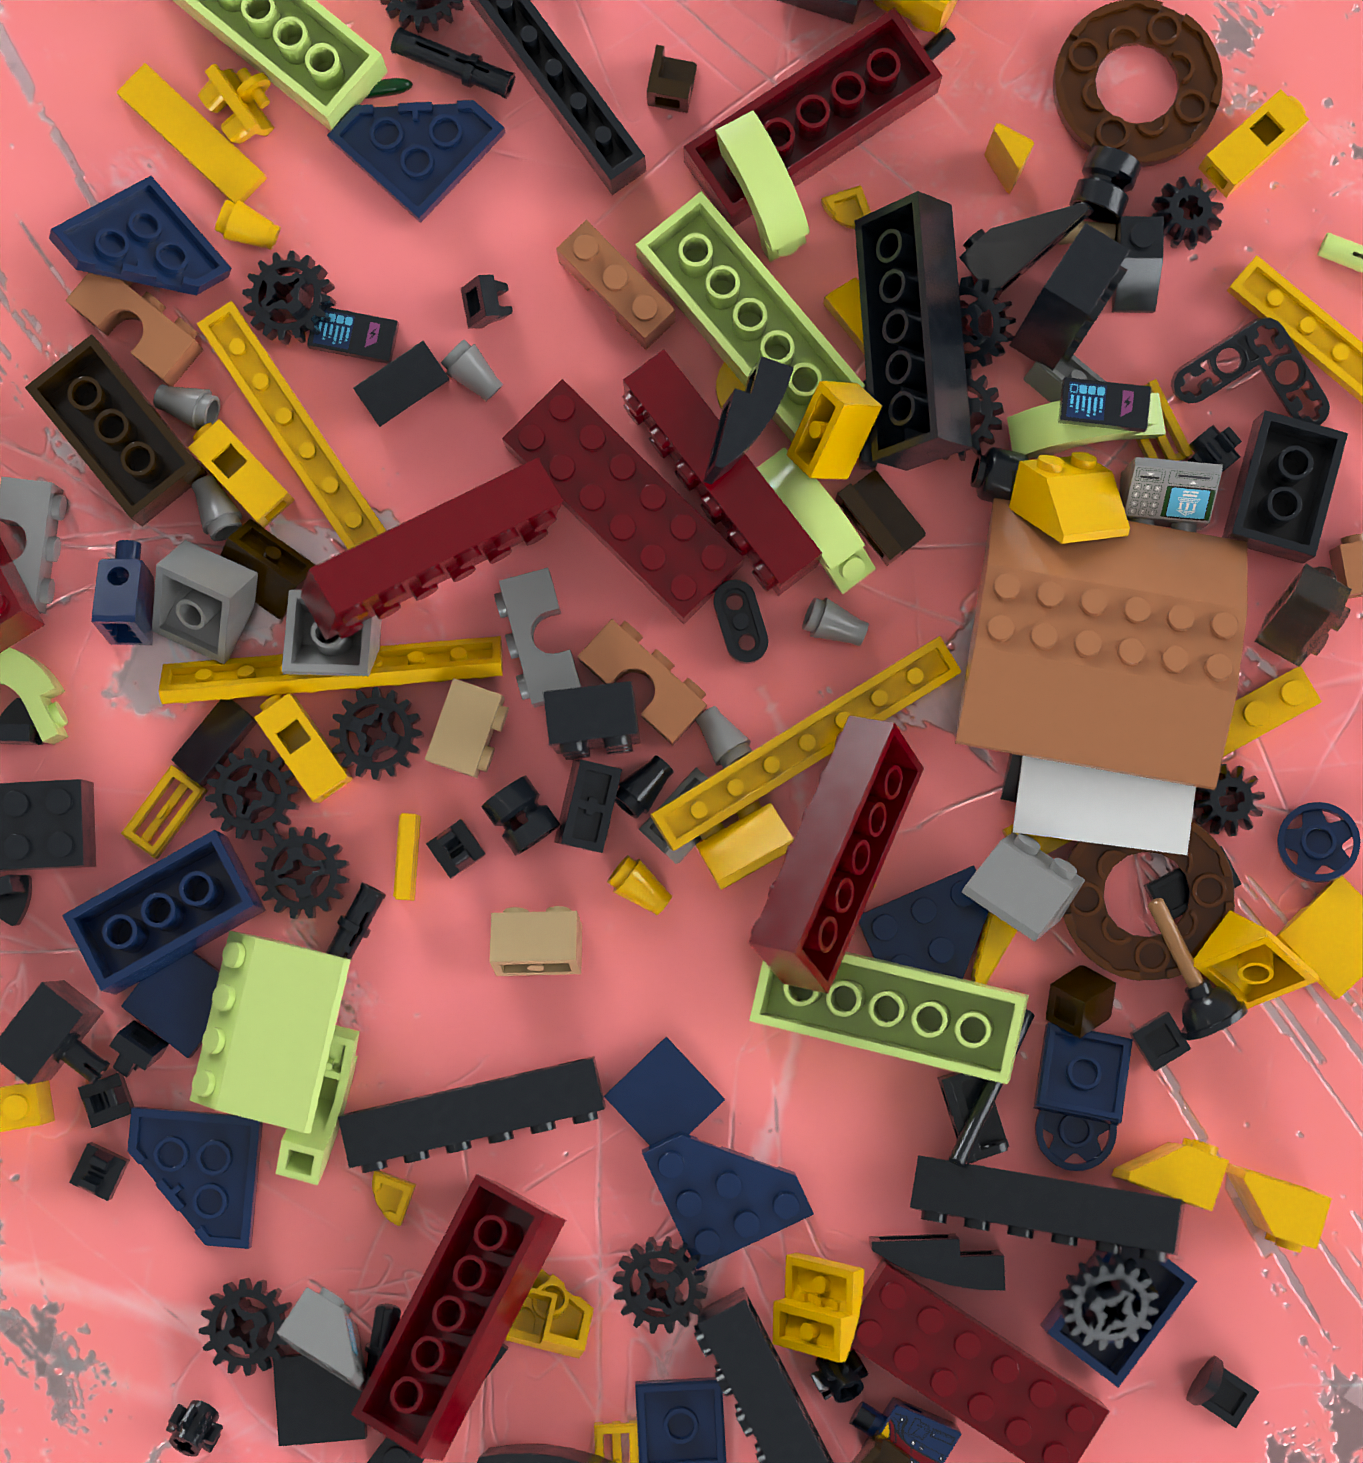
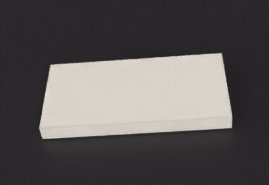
M1022 756L1012 832L1187 855L1196 787Z

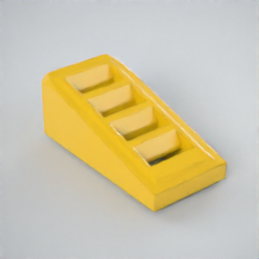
M990 911L984 923L971 973V981L987 984L1017 932L1015 928Z

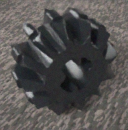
M1185 176L1178 179L1176 187L1166 183L1161 189L1162 196H1156L1152 201L1151 205L1157 212L1153 213L1151 217H1163V238L1168 234L1173 237L1170 242L1172 249L1177 248L1182 240L1188 250H1193L1197 246L1198 240L1207 244L1213 237L1211 231H1217L1222 225V220L1216 215L1220 214L1224 209L1223 203L1211 202L1217 193L1216 188H1210L1206 192L1201 190L1203 186L1202 178H1197L1192 187H1190ZM1183 207L1190 210L1189 217L1191 219L1183 217Z
M1221 764L1217 785L1214 790L1196 787L1195 793L1201 795L1202 799L1194 801L1193 809L1203 808L1204 813L1198 816L1196 822L1202 825L1212 819L1210 833L1213 835L1219 834L1224 827L1229 837L1237 836L1238 825L1246 831L1253 828V823L1248 815L1260 817L1263 814V810L1253 805V801L1264 799L1265 794L1261 791L1252 793L1250 788L1258 782L1256 776H1251L1242 781L1245 773L1243 766H1236L1230 774L1227 764ZM1226 789L1228 790L1227 795H1234L1235 804H1231L1229 807L1227 805L1221 806L1219 802V797L1226 795Z

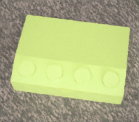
M229 930L227 943L222 953V964L217 985L212 996V1006L207 1028L202 1038V1049L196 1074L193 1077L189 1101L217 1111L311 1134L351 960L268 937Z

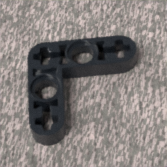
M1259 317L1252 320L1182 365L1174 372L1171 379L1172 391L1178 399L1186 403H1198L1251 369L1259 366L1290 417L1321 425L1327 419L1330 412L1328 398L1285 328L1279 321L1269 317ZM1260 326L1268 330L1274 328L1275 334L1270 338L1276 349L1281 350L1284 345L1288 349L1287 352L1275 355L1268 364H1266L1264 357L1272 355L1266 345H1256L1254 342L1259 337L1257 329ZM1226 348L1235 349L1240 357L1238 367L1231 372H1222L1216 364L1218 354ZM1207 360L1210 371L1219 380L1212 384L1211 378L1206 377L1197 384L1200 390L1197 394H1193L1188 390L1182 392L1181 387L1185 384L1183 376L1187 373L1193 377L1201 375L1206 370L1200 364ZM1285 360L1294 361L1298 367V376L1290 384L1279 383L1275 376L1277 366ZM1306 381L1310 386L1301 389L1305 397L1311 401L1318 400L1319 402L1314 408L1317 415L1313 418L1305 414L1299 415L1298 412L1303 408V404L1297 395L1293 394L1290 399L1286 396V393L1298 390Z

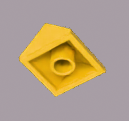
M1229 910L1194 958L1193 966L1217 987L1227 989L1238 1001H1243L1247 1009L1318 981V974L1269 930Z

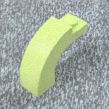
M753 110L715 131L721 155L747 199L757 225L762 250L769 262L781 256L785 257L793 254L800 246L806 244L805 235L809 234L810 230L788 171L770 136Z
M1151 393L1148 426L1145 432L1058 423L1060 400L1030 408L1007 418L1012 451L1023 453L1028 458H1038L1040 455H1055L1068 449L1098 442L1154 439L1166 434L1159 393Z
M783 447L758 466L757 469L823 554L820 564L836 589L844 594L872 573L876 567L863 548L865 546L863 540L834 499L816 478H809L786 455L788 450Z
M10 647L1 652L0 685L10 687L19 695L42 742L54 745L68 738L69 736L64 728L68 724V719L57 701L51 702V699L65 693L59 680L45 665L28 654Z
M338 1025L335 1026L311 1134L286 1129L280 1145L276 1168L277 1175L315 1185L319 1184L340 1128L338 1117L344 1114L358 1058L356 1056V1049L360 1031Z

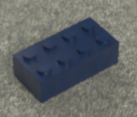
M213 830L62 916L100 991L117 995L229 932V930L263 913L266 909L229 838L217 830Z

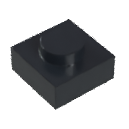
M1168 1011L1161 1013L1129 1033L1152 1071L1160 1069L1191 1050L1190 1045Z

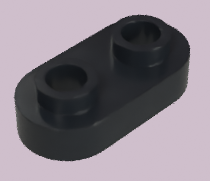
M728 580L722 583L715 592V613L729 655L739 663L752 664L759 661L767 651V631L752 587L742 580ZM739 596L743 601L742 607L738 610L730 609L726 603L729 597ZM743 636L752 637L755 641L753 649L743 650L739 646L740 638Z

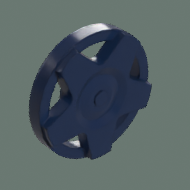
M1324 802L1307 803L1290 812L1283 820L1277 838L1278 852L1286 868L1300 879L1315 883L1330 882L1345 875L1355 864L1361 845L1358 827L1350 815L1341 808ZM1322 811L1331 813L1341 820L1329 823L1326 821ZM1302 815V827L1288 829L1293 820ZM1352 837L1353 849L1349 858L1342 845ZM1286 849L1298 854L1296 865L1289 858ZM1321 866H1326L1334 871L1327 874H1315Z
M1039 1110L1035 1121V1137L1041 1152L1053 1164L1070 1171H1084L1098 1166L1109 1156L1116 1142L1117 1125ZM1043 1129L1053 1135L1049 1149L1043 1137ZM1109 1130L1107 1142L1101 1150L1097 1138L1100 1134ZM1077 1153L1086 1162L1068 1163L1064 1161L1072 1154Z

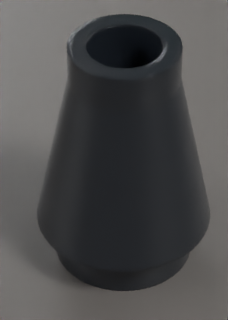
M655 755L648 763L619 782L615 798L616 804L635 819L642 813L647 814L667 779L674 773L673 769L662 758Z

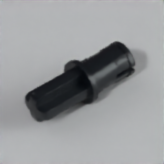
M379 1304L375 1308L370 1343L365 1345V1351L368 1352L366 1366L368 1381L400 1321L401 1309L396 1305Z

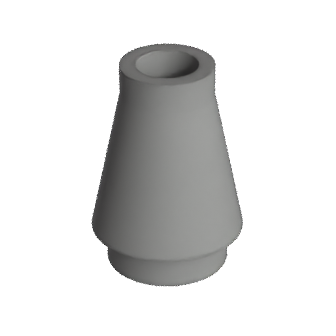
M465 339L441 362L447 369L446 374L479 395L485 402L503 386V383L496 377L476 344L471 346Z
M164 384L159 385L153 400L155 408L167 412L196 430H199L207 423L211 422L214 424L218 419L221 406L219 397L214 396L209 389L172 387Z
M204 476L192 484L203 532L210 535L213 541L226 540L242 526L241 512L220 487L215 476Z
M827 597L824 600L813 598L805 614L802 629L809 631L810 637L860 646L866 636L869 623L855 617Z
M716 706L707 709L696 718L695 721L703 733L716 766L721 765L724 769L752 751L749 746L751 740L722 715Z

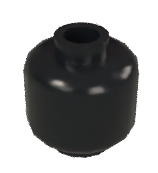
M998 447L988 449L985 455L979 454L973 466L970 483L971 487L976 488L979 499L993 502L994 498L1011 500L1019 461L1029 460L1028 456Z

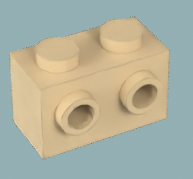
M453 678L425 760L476 779L479 776L480 770L487 772L495 752V748L489 746L494 730L502 731L509 712V707L503 706L504 696Z
M552 906L543 912H529L525 908L511 907L506 908L503 913H491L489 962L495 975L581 974L583 925L578 912L564 906Z

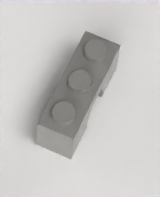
M1 476L0 521L6 525L22 527L27 540L23 553L13 560V563L38 612L46 614L47 604L52 603L55 594V581L51 579L53 562L58 561L61 552V540L57 537L59 520L62 521L66 514V496L62 495L63 489L52 482Z
M549 568L499 580L501 592L494 594L500 618L508 617L512 633L506 634L505 638L511 659L518 657L520 659L523 674L516 675L522 700L530 698L531 704L536 708L544 706L543 692L581 687L571 650L559 653H546L538 649L534 643V632L537 625L545 618L561 614Z

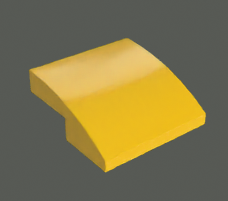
M1343 876L1330 881L1310 904L1300 909L1275 936L1318 974L1317 982L1334 1000L1339 999L1363 977V896Z
M798 1252L786 1255L785 1298L773 1301L772 1344L838 1363L846 1361L860 1313L864 1285V1268Z

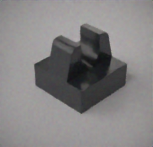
M494 274L478 275L461 287L468 329L484 328L488 324L506 318L513 312L512 306L503 307L499 305L498 296L506 293L509 288L506 283L496 281Z
M462 819L426 843L450 879H453L486 855V852Z
M134 1020L117 1032L109 1047L120 1053L113 1065V1069L125 1077H128L133 1069L136 1071L139 1067L145 1071L162 1057L169 1043Z
M121 1073L100 1079L94 1085L89 1083L78 1087L91 1128L131 1114V1108L134 1107L124 1075Z
M93 1142L87 1143L69 1183L109 1201L113 1198L130 1160Z

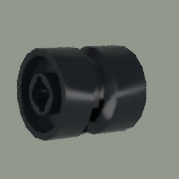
M1099 145L1091 147L1082 169L1085 178L1078 180L1069 205L1072 206L1085 202L1094 209V212L1087 219L1095 222L1116 224L1119 218L1123 216L1129 201L1125 192L1132 191L1142 167L1141 163L1134 156L1117 148Z
M526 775L507 785L481 806L494 826H503L505 830L502 837L515 856L541 841L561 825L548 805L538 804L537 801L540 794ZM525 812L526 818L529 821L522 824L517 817Z

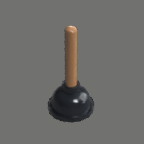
M1162 898L1151 900L1148 904V909L1187 984L1185 992L1189 999L1186 1000L1182 1008L1184 1027L1181 1030L1185 1040L1200 1039L1236 1023L1248 1012L1245 1003L1238 1001L1227 989L1221 987L1212 988L1207 978L1203 979L1200 971L1193 966L1194 959Z

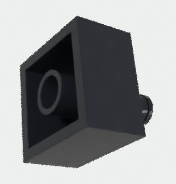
M65 980L41 982L0 1035V1063L27 1085L51 1080L64 1063L87 1079L91 1085H94L103 1076L101 1074L102 1070L106 1072L110 1063L81 1041L104 1013V1010Z

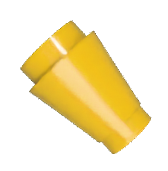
M228 199L224 202L215 225V231L223 234V239L261 248L265 247L270 250L274 248L281 230L280 226L275 225L242 201L237 200L235 203Z
M629 855L619 863L607 880V883L614 887L613 893L653 912L655 915H659L673 896L666 891L667 889L640 859L635 861Z

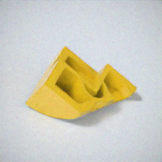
M541 1269L505 1340L579 1359L585 1351L594 1308L580 1296H574L568 1292L564 1283L554 1274L550 1276Z

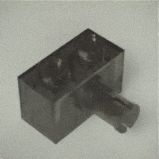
M1306 563L1265 615L1254 642L1300 667L1310 653L1317 656L1321 652L1329 638L1328 632L1330 629L1338 631L1342 627L1351 610L1345 605L1352 589L1338 582L1336 574L1330 568L1323 566L1314 568Z

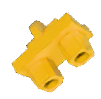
M212 64L205 71L210 80L197 96L211 112L219 113L226 105L231 108L233 114L221 124L222 131L231 142L242 144L255 134L267 136L275 129L261 110L270 103L265 92L270 87L271 81L265 73H258L252 76L246 67L235 73L230 68L220 70L216 64Z

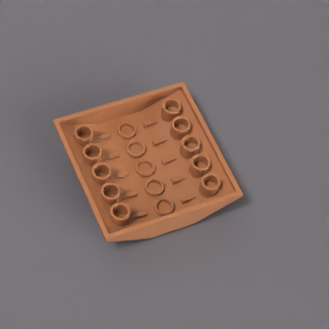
M994 498L955 744L1214 790L1218 781L1238 690L1248 611L1247 542L1128 521L1130 526L1128 536L1062 544L1013 512L1009 508L1010 500Z

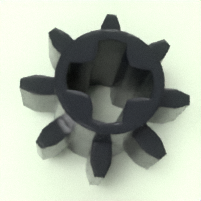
M1213 424L1189 444L1195 454L1188 462L1223 465V472L1241 457L1234 448L1242 441L1230 426L1220 432Z
M852 1349L849 1351L846 1361L841 1363L818 1357L816 1359L818 1371L813 1372L811 1378L824 1400H828L833 1396L836 1402L845 1403L856 1398L862 1392L864 1384L861 1379L868 1376L869 1373L856 1351Z
M200 1400L191 1401L188 1408L178 1404L169 1418V1424L166 1428L167 1432L172 1433L169 1439L171 1446L178 1452L191 1457L198 1456L202 1448L211 1453L223 1429V1425L217 1423L220 1417L218 1411L210 1404Z

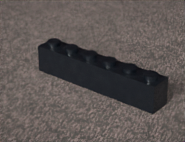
M469 0L612 195L646 172V160L643 152L530 0Z
M595 1056L345 1113L339 1116L338 1120L349 1168L361 1166L362 1173H368L387 1168L386 1160L403 1156L404 1163H411L430 1158L429 1150L445 1146L447 1154L472 1148L471 1140L488 1137L489 1144L513 1139V1131L530 1127L531 1134L556 1129L555 1121L572 1117L573 1124L599 1119L597 1111L604 1110L606 1104Z
M918 1155L910 1208L922 1211L921 1219L946 1224L947 1217L953 1216L964 1218L963 1227L990 1231V1224L993 1223L1008 1226L1007 1235L1033 1239L1034 1231L1051 1234L1050 1242L1077 1247L1078 1239L1095 1241L1094 1250L1121 1255L1122 1246L1140 1249L1139 1258L1166 1263L1167 1254L1178 1256L1185 1202L1180 1199L967 1163L964 1167H959L949 1160Z

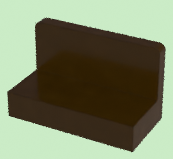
M876 470L871 471L856 484L852 485L850 483L837 493L836 503L886 566L921 541L926 535L924 529Z
M249 519L227 538L220 556L258 573L255 603L278 619H282L287 615L289 590H301L309 569L316 566V564L252 519Z

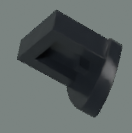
M16 698L0 715V744L43 745L45 742H42L21 698Z
M5 875L0 877V919L11 926L21 924L30 905L32 895V878L30 875Z
M1213 1356L1205 1363L1189 1388L1186 1401L1194 1406H1203L1234 1428H1237L1259 1391L1224 1368L1223 1361Z

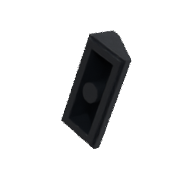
M221 699L171 760L198 785L205 787L207 780L211 779L217 772L214 766L217 763L221 765L225 763L228 759V754L235 751L257 724V721L233 699Z

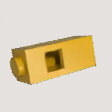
M1280 89L1205 156L1198 169L1227 198L1301 132L1310 120L1305 115L1303 105L1298 99L1290 95L1287 96Z
M220 419L214 424L211 422L205 424L194 434L192 438L194 442L188 447L189 450L263 528L295 500Z
M291 693L286 694L284 697L282 694H275L260 705L262 712L256 715L254 719L312 802L321 803L353 780L351 774L341 765V760L337 754L333 753L332 747L296 696Z

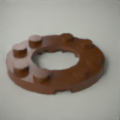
M1119 0L1092 11L1073 28L1056 60L1053 73V96L1061 122L1071 137L1088 152L1091 147L1097 145L1117 148L1134 156L1141 163L1142 167L1165 163L1180 156L1202 137L1212 122L1220 104L1223 74L1219 55L1212 40L1202 26L1187 13L1183 16L1173 9L1162 6L1163 2L1157 0ZM1140 45L1156 50L1168 60L1175 72L1178 89L1174 103L1164 115L1151 122L1135 124L1127 122L1119 116H1114L1105 109L1098 97L1096 77L1099 66L1109 54L1122 47Z
M1193 821L1191 822L1187 855L1078 841L1066 861L1076 868V874L1085 879L1064 913L1063 919L1071 937L1080 950L1092 962L1109 973L1136 981L1171 979L1182 975L1161 934L1150 937L1133 935L1118 927L1107 912L1104 901L1106 879L1113 867L1127 856L1141 852L1159 853L1173 860L1185 874L1189 887L1188 907L1176 926L1193 959L1229 910L1234 912L1233 873L1227 857L1215 839Z

